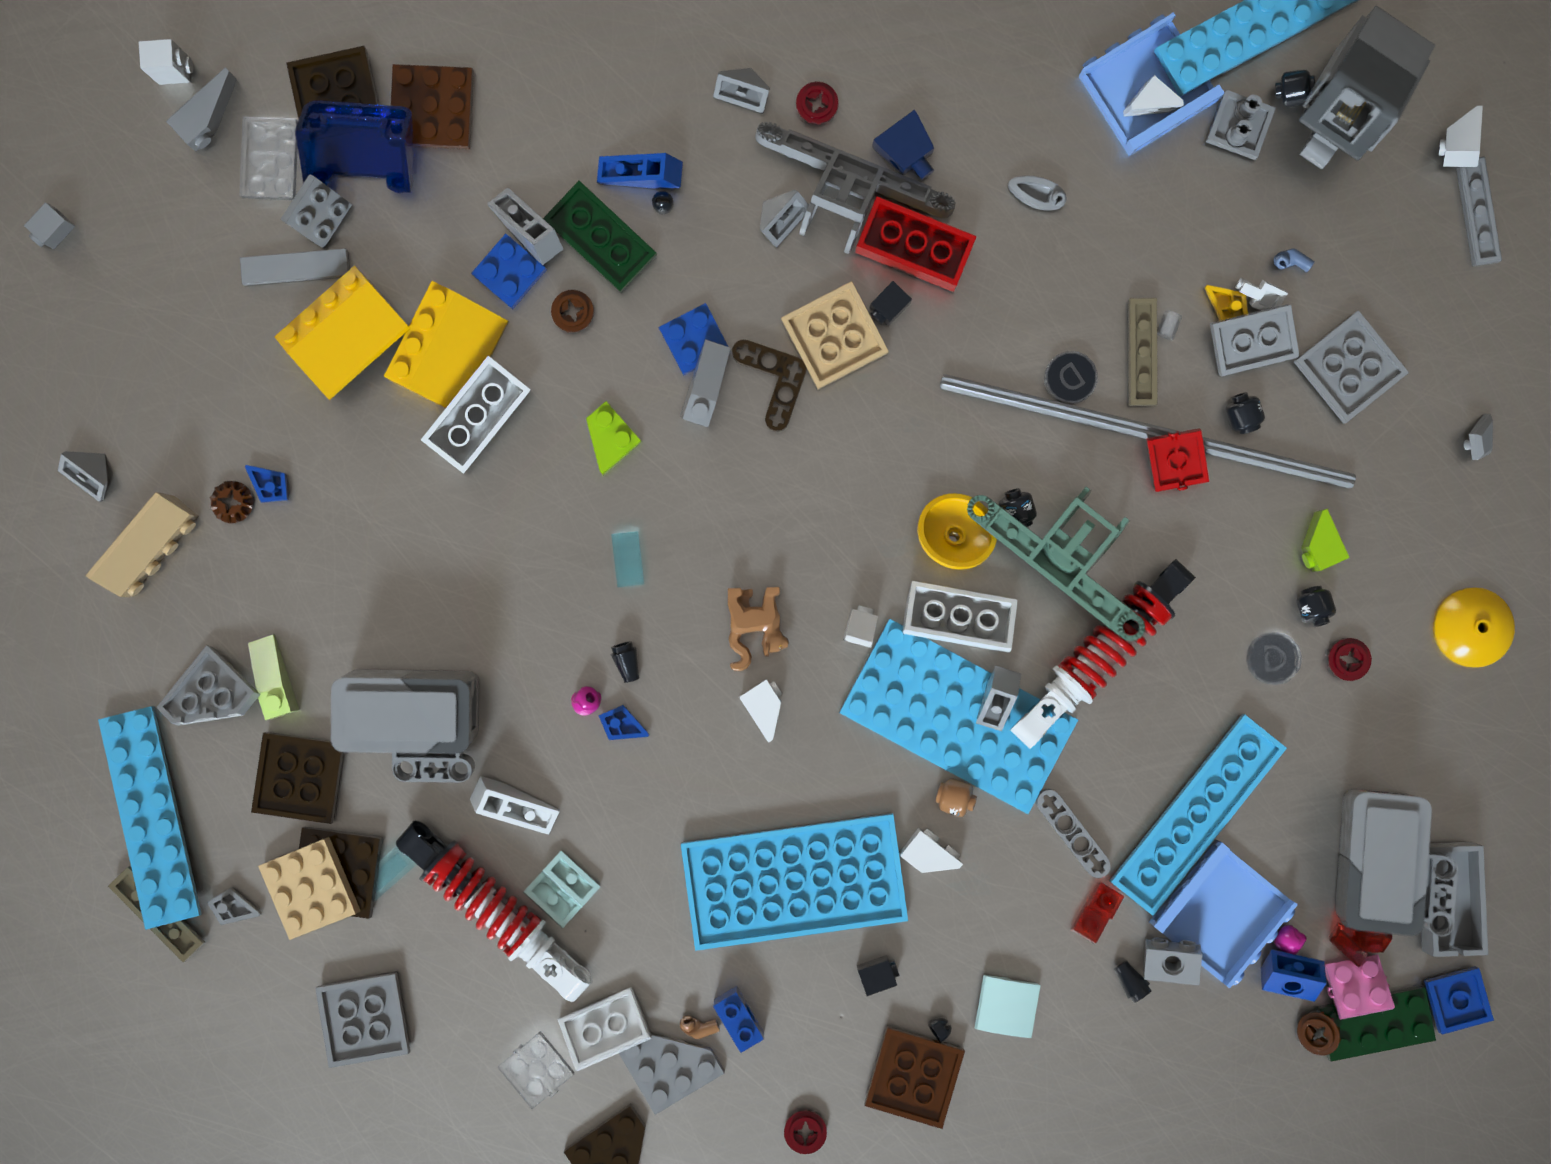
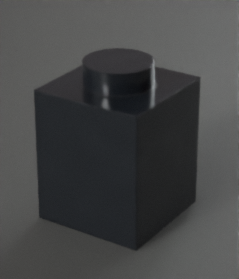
M892 281L870 304V309L872 310L870 315L879 324L885 323L889 326L911 304L912 298Z
M887 955L857 965V970L867 996L898 986L895 979L900 976L895 961L889 962Z

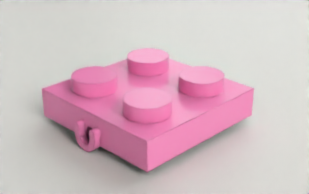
M1378 954L1325 965V973L1329 984L1327 988L1328 995L1334 1000L1339 1020L1395 1008L1389 990L1390 985L1387 984V976L1384 974Z

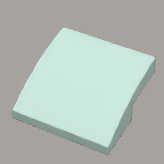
M560 851L523 893L561 928H564L600 886L568 856Z
M984 975L975 1029L1002 1035L1032 1038L1041 985L1035 982L1011 980L1007 977Z

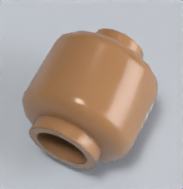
M953 778L948 779L946 783H941L936 797V803H939V808L942 812L957 817H964L968 810L973 812L977 796L973 795V786L971 784Z

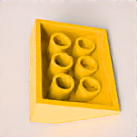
M354 265L274 337L287 354L330 400L406 333L410 327L371 281Z
M431 281L409 325L410 329L405 333L384 377L446 408L487 356H492L509 321L464 296Z

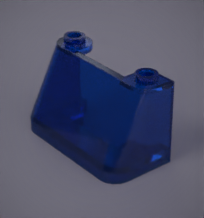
M312 101L303 107L295 128L303 184L309 174L325 185H328L333 180L335 174L386 178V186L396 193H411L413 186V121L410 109L401 106L333 101Z

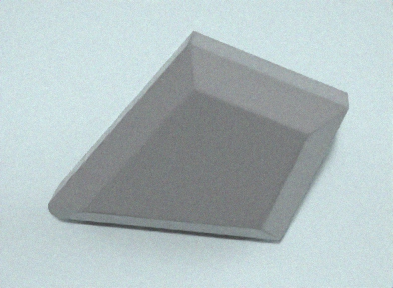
M1483 414L1469 433V439L1464 441L1465 450H1471L1472 460H1479L1489 455L1492 451L1493 419L1491 414Z
M232 887L207 902L220 925L258 917L262 914Z

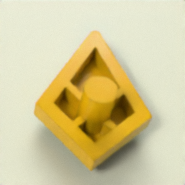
M1205 286L1206 293L1219 321L1248 314L1245 294L1216 286Z

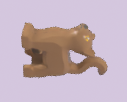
M779 587L766 588L762 607H750L749 599L753 596L752 589L728 588V608L731 614L729 643L730 648L741 656L740 661L730 664L732 670L743 671L751 664V653L740 642V637L743 634L753 632L764 633L761 644L765 657H768L769 653L779 652L788 647L789 640L780 631V615L775 602V598L780 595Z

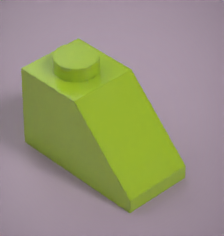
M1328 509L1314 512L1301 547L1304 553L1302 554L1303 562L1308 569L1311 568L1312 572L1324 570L1350 558Z

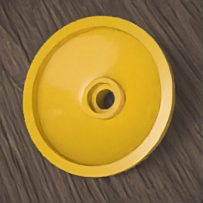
M956 493L941 495L925 506L918 520L917 533L922 548L935 562L948 568L969 569L980 565L991 555L997 542L993 535L968 515L967 506L972 499L970 496ZM978 501L974 505V512L977 516L982 517L988 513V509L981 502ZM949 536H954L957 541H952Z
M1464 588L1453 592L1441 602L1433 621L1434 638L1441 652L1452 662L1465 667H1484L1498 661L1510 648L1515 633L1514 617L1507 603L1496 593L1483 588ZM1480 623L1484 624L1483 632L1478 630Z

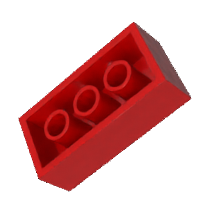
M877 196L857 243L855 253L954 292L977 236Z

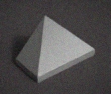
M752 68L719 71L713 97L764 113L770 87Z
M792 190L763 201L760 223L761 232L775 247H778L805 216L809 204L797 190Z
M63 452L60 457L58 471L97 501L101 502L104 500L108 484L105 454Z

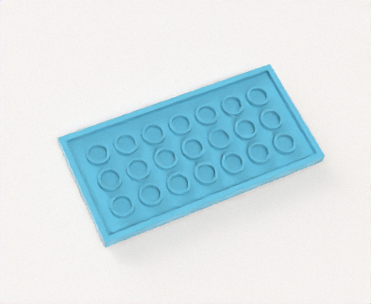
M889 619L839 713L1029 814L1078 719L1064 712L1047 730L1046 734L1029 749L1010 730L1026 713L1031 711L1040 699L1019 688L1018 697L1002 731L976 724L984 693L992 673L927 638L903 634V625ZM1042 705L1043 713L1041 715L1044 718L1047 716L1053 717L1051 714L1053 708L1050 705L1048 707Z
M893 813L681 843L695 951L908 921Z

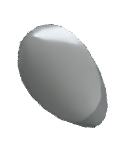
M1019 176L1011 179L1008 183L1010 192L1032 208L1049 211L1057 210L1066 203L1065 191L1059 185L1046 178Z

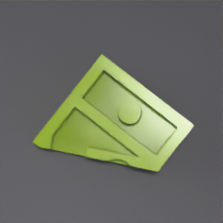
M607 401L586 418L599 470L602 475H605L642 442Z

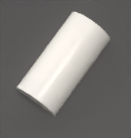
M487 356L422 437L421 441L464 474L531 389L491 357Z
M912 581L907 597L902 633L1010 653L1018 600Z

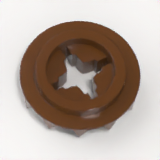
M567 290L560 293L554 299L551 306V315L554 323L560 329L568 333L580 332L589 326L594 317V309L590 298L586 294L578 290ZM569 301H571L575 308L581 309L576 313L577 321H574L570 315H562L569 311Z
M224 481L215 487L212 496H210V509L214 512L216 518L223 522L238 523L246 519L251 513L254 502L253 495L243 483ZM231 494H233V499L241 502V505H232L231 509H228V504L223 502L222 499L230 498Z
M1312 1011L1303 1016L1298 1023L1297 1034L1301 1044L1306 1050L1315 1055L1324 1056L1331 1054L1337 1049L1341 1041L1340 1027H1337L1334 1018L1324 1015V1012L1317 1013ZM1325 1027L1324 1037L1322 1036L1314 1040L1313 1038L1317 1032L1316 1029Z

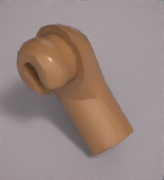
M687 1015L680 1020L681 1030L694 1039H701L720 1032L716 1019L702 1023L694 1017Z

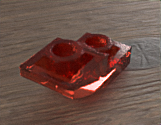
M1100 882L1084 905L1071 930L1091 943L1096 944L1108 921L1113 919L1124 896Z

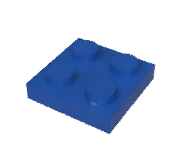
M505 233L471 274L513 310L547 269Z
M706 303L659 327L683 376L695 370L705 339L728 347Z
M1474 966L1424 980L1437 1030L1440 1034L1443 1035L1494 1021L1480 968Z

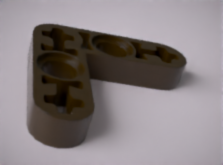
M739 340L732 348L733 359L738 364L778 377L766 413L765 422L769 430L781 432L789 424L806 374V365L799 357L749 340ZM744 346H748V351L755 355L756 349L761 350L757 358V364L752 363L754 357L745 356L744 359H741L737 349H743ZM772 354L776 357L777 363L773 368H766L762 365L761 360L764 355ZM794 363H798V369L802 370L801 374L796 373L793 382H798L797 387L790 382H782L783 378L789 379L790 370L787 367L793 366ZM784 387L790 388L794 394L792 400L788 402H783L778 397L779 390ZM774 403L781 407H790L788 412L783 409L781 419L785 420L783 424L779 423L777 427L773 426V421L769 419L770 416H776L778 407H773Z

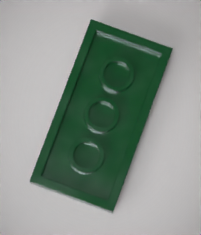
M578 181L543 218L555 229V232L620 293L657 256V252L581 181Z
M1421 985L1391 991L1395 1006L1392 1010L1339 1020L1334 1003L1317 1006L1318 1013L1324 1012V1015L1334 1018L1337 1027H1340L1341 1041L1337 1049L1327 1055L1328 1060L1332 1062L1436 1041L1425 987ZM1321 1027L1322 1034L1325 1032V1027Z

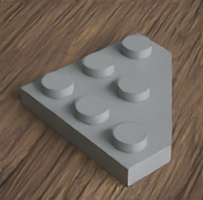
M206 645L156 708L172 724L178 726L244 716L260 696V693L213 647Z
M651 1034L652 1039L619 1053L655 1115L725 1073L712 1048L685 1043L683 1040L667 1036L662 1037Z

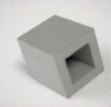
M46 202L24 225L31 232L29 237L40 247L45 244L52 249H55L75 227L57 208Z

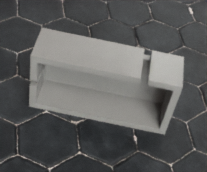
M1473 842L1430 843L1429 853H1440L1449 856L1458 865L1455 924L1453 931L1447 936H1437L1423 926L1421 931L1422 951L1433 957L1458 956V953L1463 956L1488 955L1484 846ZM1441 860L1437 863L1436 871L1438 874L1446 873L1449 867L1447 861ZM1442 890L1439 893H1435V897L1439 900L1441 897L1446 896V892ZM1440 906V908H1438V909H1441V910H1443V911L1446 910V908H1444V907H1442V906ZM1439 915L1433 919L1432 926L1434 929L1443 927L1445 923L1444 917Z

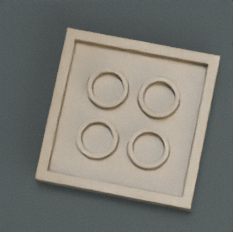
M852 281L781 317V321L806 365V369L817 390L889 353Z
M330 837L258 866L289 940L361 911Z

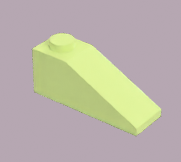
M275 634L249 642L248 646L255 687L260 693L258 700L265 720L275 719L298 711V703Z

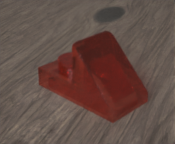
M1337 922L1329 936V940L1356 966L1360 967L1366 959L1368 952L1384 953L1392 940V934L1356 930L1345 927L1342 923Z

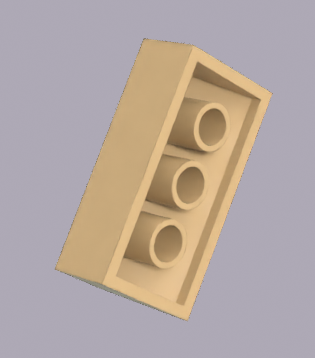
M156 492L85 576L119 597L136 596L143 589L145 579L148 576L154 575L159 570L161 560L176 550L178 547L177 541L183 534L187 535L193 530L196 525L194 521L199 516L177 497Z

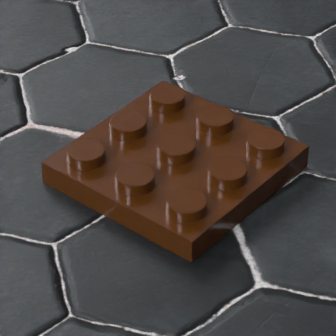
M393 64L389 144L391 146L470 149L474 70L469 67Z
M887 1026L864 1105L943 1129L964 1057V1048Z

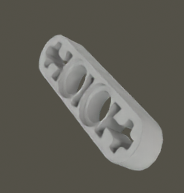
M1051 789L1041 790L1036 799L1038 809L1084 869L1092 877H1105L1111 868L1109 859L1060 795ZM1045 795L1055 797L1052 802L1057 809H1060L1061 806L1064 808L1056 812L1052 818L1049 815L1054 813L1053 810L1047 805L1042 806L1045 802L1043 799ZM1063 815H1068L1072 819V825L1067 830H1061L1058 827V819ZM1078 837H1086L1088 847L1084 851H1077L1074 847V841ZM1094 848L1096 849V852L1092 853L1094 858L1098 861H1104L1101 864L1103 869L1100 872L1096 869L1092 871L1091 868L1094 864L1088 857L1085 861L1082 859V857L1089 855Z

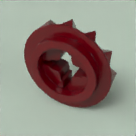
M816 81L806 84L801 88L796 98L798 113L808 124L820 125L830 121L838 109V96L835 90L824 82ZM820 94H822L821 104L825 107H818L813 113V104L810 101H816Z
M1341 639L1333 644L1331 651L1327 654L1329 657L1328 666L1334 675L1346 681H1355L1362 678L1371 667L1372 657L1370 650L1358 639ZM1349 652H1351V657L1358 660L1359 663H1350L1347 667L1346 662L1340 659V656H1348Z
M806 1109L795 1112L787 1119L784 1128V1138L787 1145L793 1151L800 1154H811L818 1151L825 1143L827 1128L825 1121L817 1113ZM804 1122H807L809 1130H813V1133L808 1134L806 1142H804L802 1133L798 1132V1130L803 1128Z

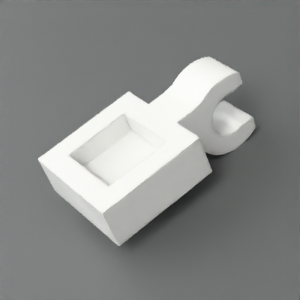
M1240 278L1235 287L1239 289V292L1252 297L1249 304L1258 310L1281 306L1288 294L1284 289L1264 280L1261 281L1259 286H1256Z

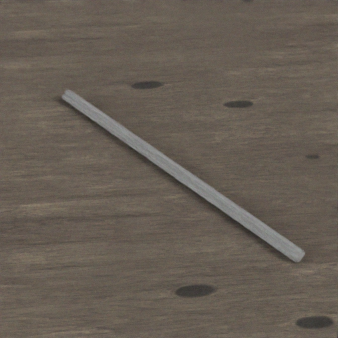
M947 374L942 376L940 388L1145 439L1167 435L1169 432L1176 433L1177 431ZM1203 437L1206 454L1345 488H1352L1356 481V475L1353 473Z

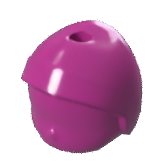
M589 686L582 687L571 697L574 711L582 716L594 713L601 703V694Z
M1286 925L1280 928L1277 937L1273 941L1282 952L1296 955L1305 944L1307 937L1293 927V925Z

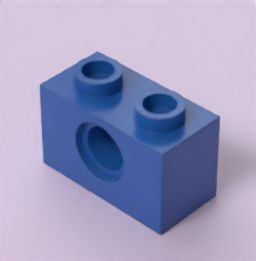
M1271 949L1261 966L1262 990L1315 1002L1326 985L1325 961Z
M738 986L714 999L713 1007L740 1053L764 1040V1031Z

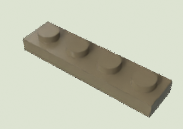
M1130 298L1128 300L1129 406L1158 405L1157 298Z
M129 866L108 887L144 923L132 868ZM184 920L150 929L182 962H186L205 943Z

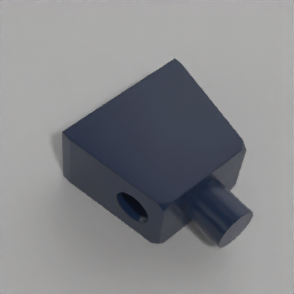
M915 109L873 140L872 147L899 174L905 175L914 169L920 179L923 180L933 173L934 169L927 161V158L933 154L934 146Z

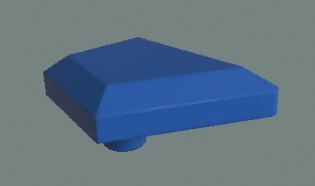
M249 465L245 466L261 503L289 500L286 473Z
M624 705L599 715L609 740L649 736L646 729Z

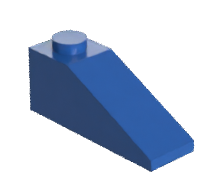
M667 153L599 156L597 183L652 189L681 188L683 161Z

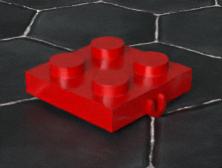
M1200 428L1182 432L1176 431V433L1169 432L1167 435L1146 438L1155 492L1175 488L1181 491L1188 489L1190 485L1209 482Z

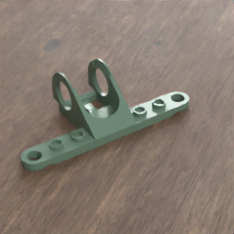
M1085 487L1045 537L1041 539L991 498L977 495L969 501L967 511L971 519L1107 627L1127 641H1135L1143 636L1145 632L1144 620L1087 575L1130 522L1128 518L1124 517L1117 527L1112 525L1084 503L1091 493V490ZM978 501L986 502L989 507L988 513L985 516H977L974 512V505ZM1079 507L1112 531L1094 555L1080 545L1095 527L1092 522L1087 520L1073 538L1062 531ZM1129 619L1137 621L1139 624L1138 633L1135 635L1126 634L1123 629L1125 621Z

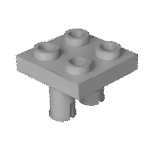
M1225 90L1205 142L1256 160L1276 108L1262 103L1261 98L1257 95L1245 97Z
M309 174L280 220L324 249L352 204L316 177Z

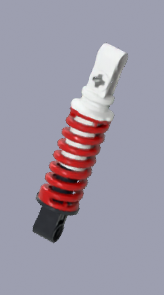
M1175 559L1150 587L1141 581H1137L1133 587L1134 595H1125L1122 602L1144 620L1145 632L1150 636H1155L1157 631L1150 622L1153 625L1158 623L1163 626L1170 619H1173L1175 612L1169 603L1196 577ZM1129 619L1125 621L1123 629L1126 634L1135 635L1139 631V624L1137 621ZM1105 624L1104 626H1095L1093 629L1094 636L1088 635L1084 637V647L1076 646L1073 650L1074 657H1065L1059 665L1053 668L1057 677L1051 684L1048 683L1045 686L1048 693L1010 731L1031 749L1066 710L1073 713L1076 710V705L1081 700L1088 704L1093 702L1097 695L1094 691L1097 688L1095 684H1098L1101 688L1106 687L1107 682L1103 676L1106 673L1112 678L1117 675V671L1112 666L1117 663L1120 667H1125L1127 661L1122 656L1127 653L1129 656L1134 657L1137 654L1136 649L1131 643L1132 641L1123 639ZM1143 636L1135 640L1139 646L1143 647L1147 644ZM1042 705L1044 707L1050 705L1053 708L1051 710L1053 717L1047 716L1044 718L1041 715L1043 713Z
M413 821L397 839V848L424 870L419 879L428 885L433 883L432 888L436 892L447 887L443 895L445 901L449 902L459 896L454 904V909L461 911L467 908L465 919L471 921L477 917L476 929L483 930L488 927L489 930L486 937L489 940H493L498 936L500 939L497 947L503 950L510 961L517 957L522 958L523 961H526V966L529 969L533 968L564 999L574 1002L592 983L593 979L589 971L579 965L565 950L560 948L552 936L548 937L542 931L545 925L544 920H541L532 912L526 916L528 908L525 905L516 909L517 898L512 895L505 899L504 896L507 890L504 886H500L495 890L493 888L496 883L494 877L491 876L481 883L480 880L485 874V869L479 867L470 873L469 871L475 863L472 857L467 858L461 864L458 862L459 859L462 860L467 854L457 845L455 840L446 845L420 821Z

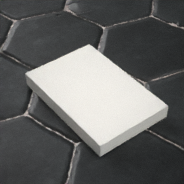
M632 987L558 1019L576 1071L652 1039Z

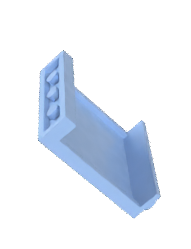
M1174 12L1167 17L1164 14L1158 16L1150 23L1151 26L1146 30L1137 29L1127 37L1128 41L1121 45L1119 42L1113 44L1105 50L1106 54L1099 59L1094 56L1082 65L1083 69L1079 75L1080 80L1128 156H1131L1215 104L1225 94L1220 85L1213 87L1209 81L1181 96L1180 98L1183 99L1184 106L1173 113L1123 116L1124 109L1144 84L1154 75L1177 94L1154 52L1156 47L1180 35L1172 22L1176 16Z
M1215 839L1150 919L1149 923L1172 942L1180 943L1182 940H1189L1197 945H1201V966L1228 988H1231L1232 985H1237L1243 979L1244 971L1249 964H1254L1260 958L1261 950L1266 943H1271L1277 937V930L1283 922H1288L1294 916V909L1298 904L1286 897L1230 851L1231 849Z

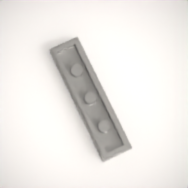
M1485 156L1479 157L1477 167H1456L1472 267L1502 261Z
M347 249L240 258L241 278L244 286L341 278L350 270Z

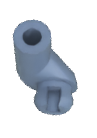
M1295 248L1281 251L1274 257V264L1279 269L1296 265L1305 272H1308L1315 262Z

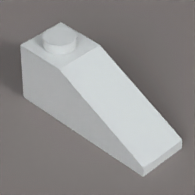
M480 776L470 797L472 806L477 814L548 835L560 812L559 809L512 786Z

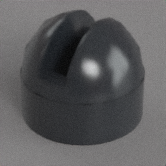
M659 191L652 198V205L656 212L666 214L672 210L674 202L668 192ZM656 199H669V203L656 202Z
M945 1018L935 1019L928 1024L939 1042L944 1041L951 1034L952 1027L951 1025L945 1027L948 1023V1020Z

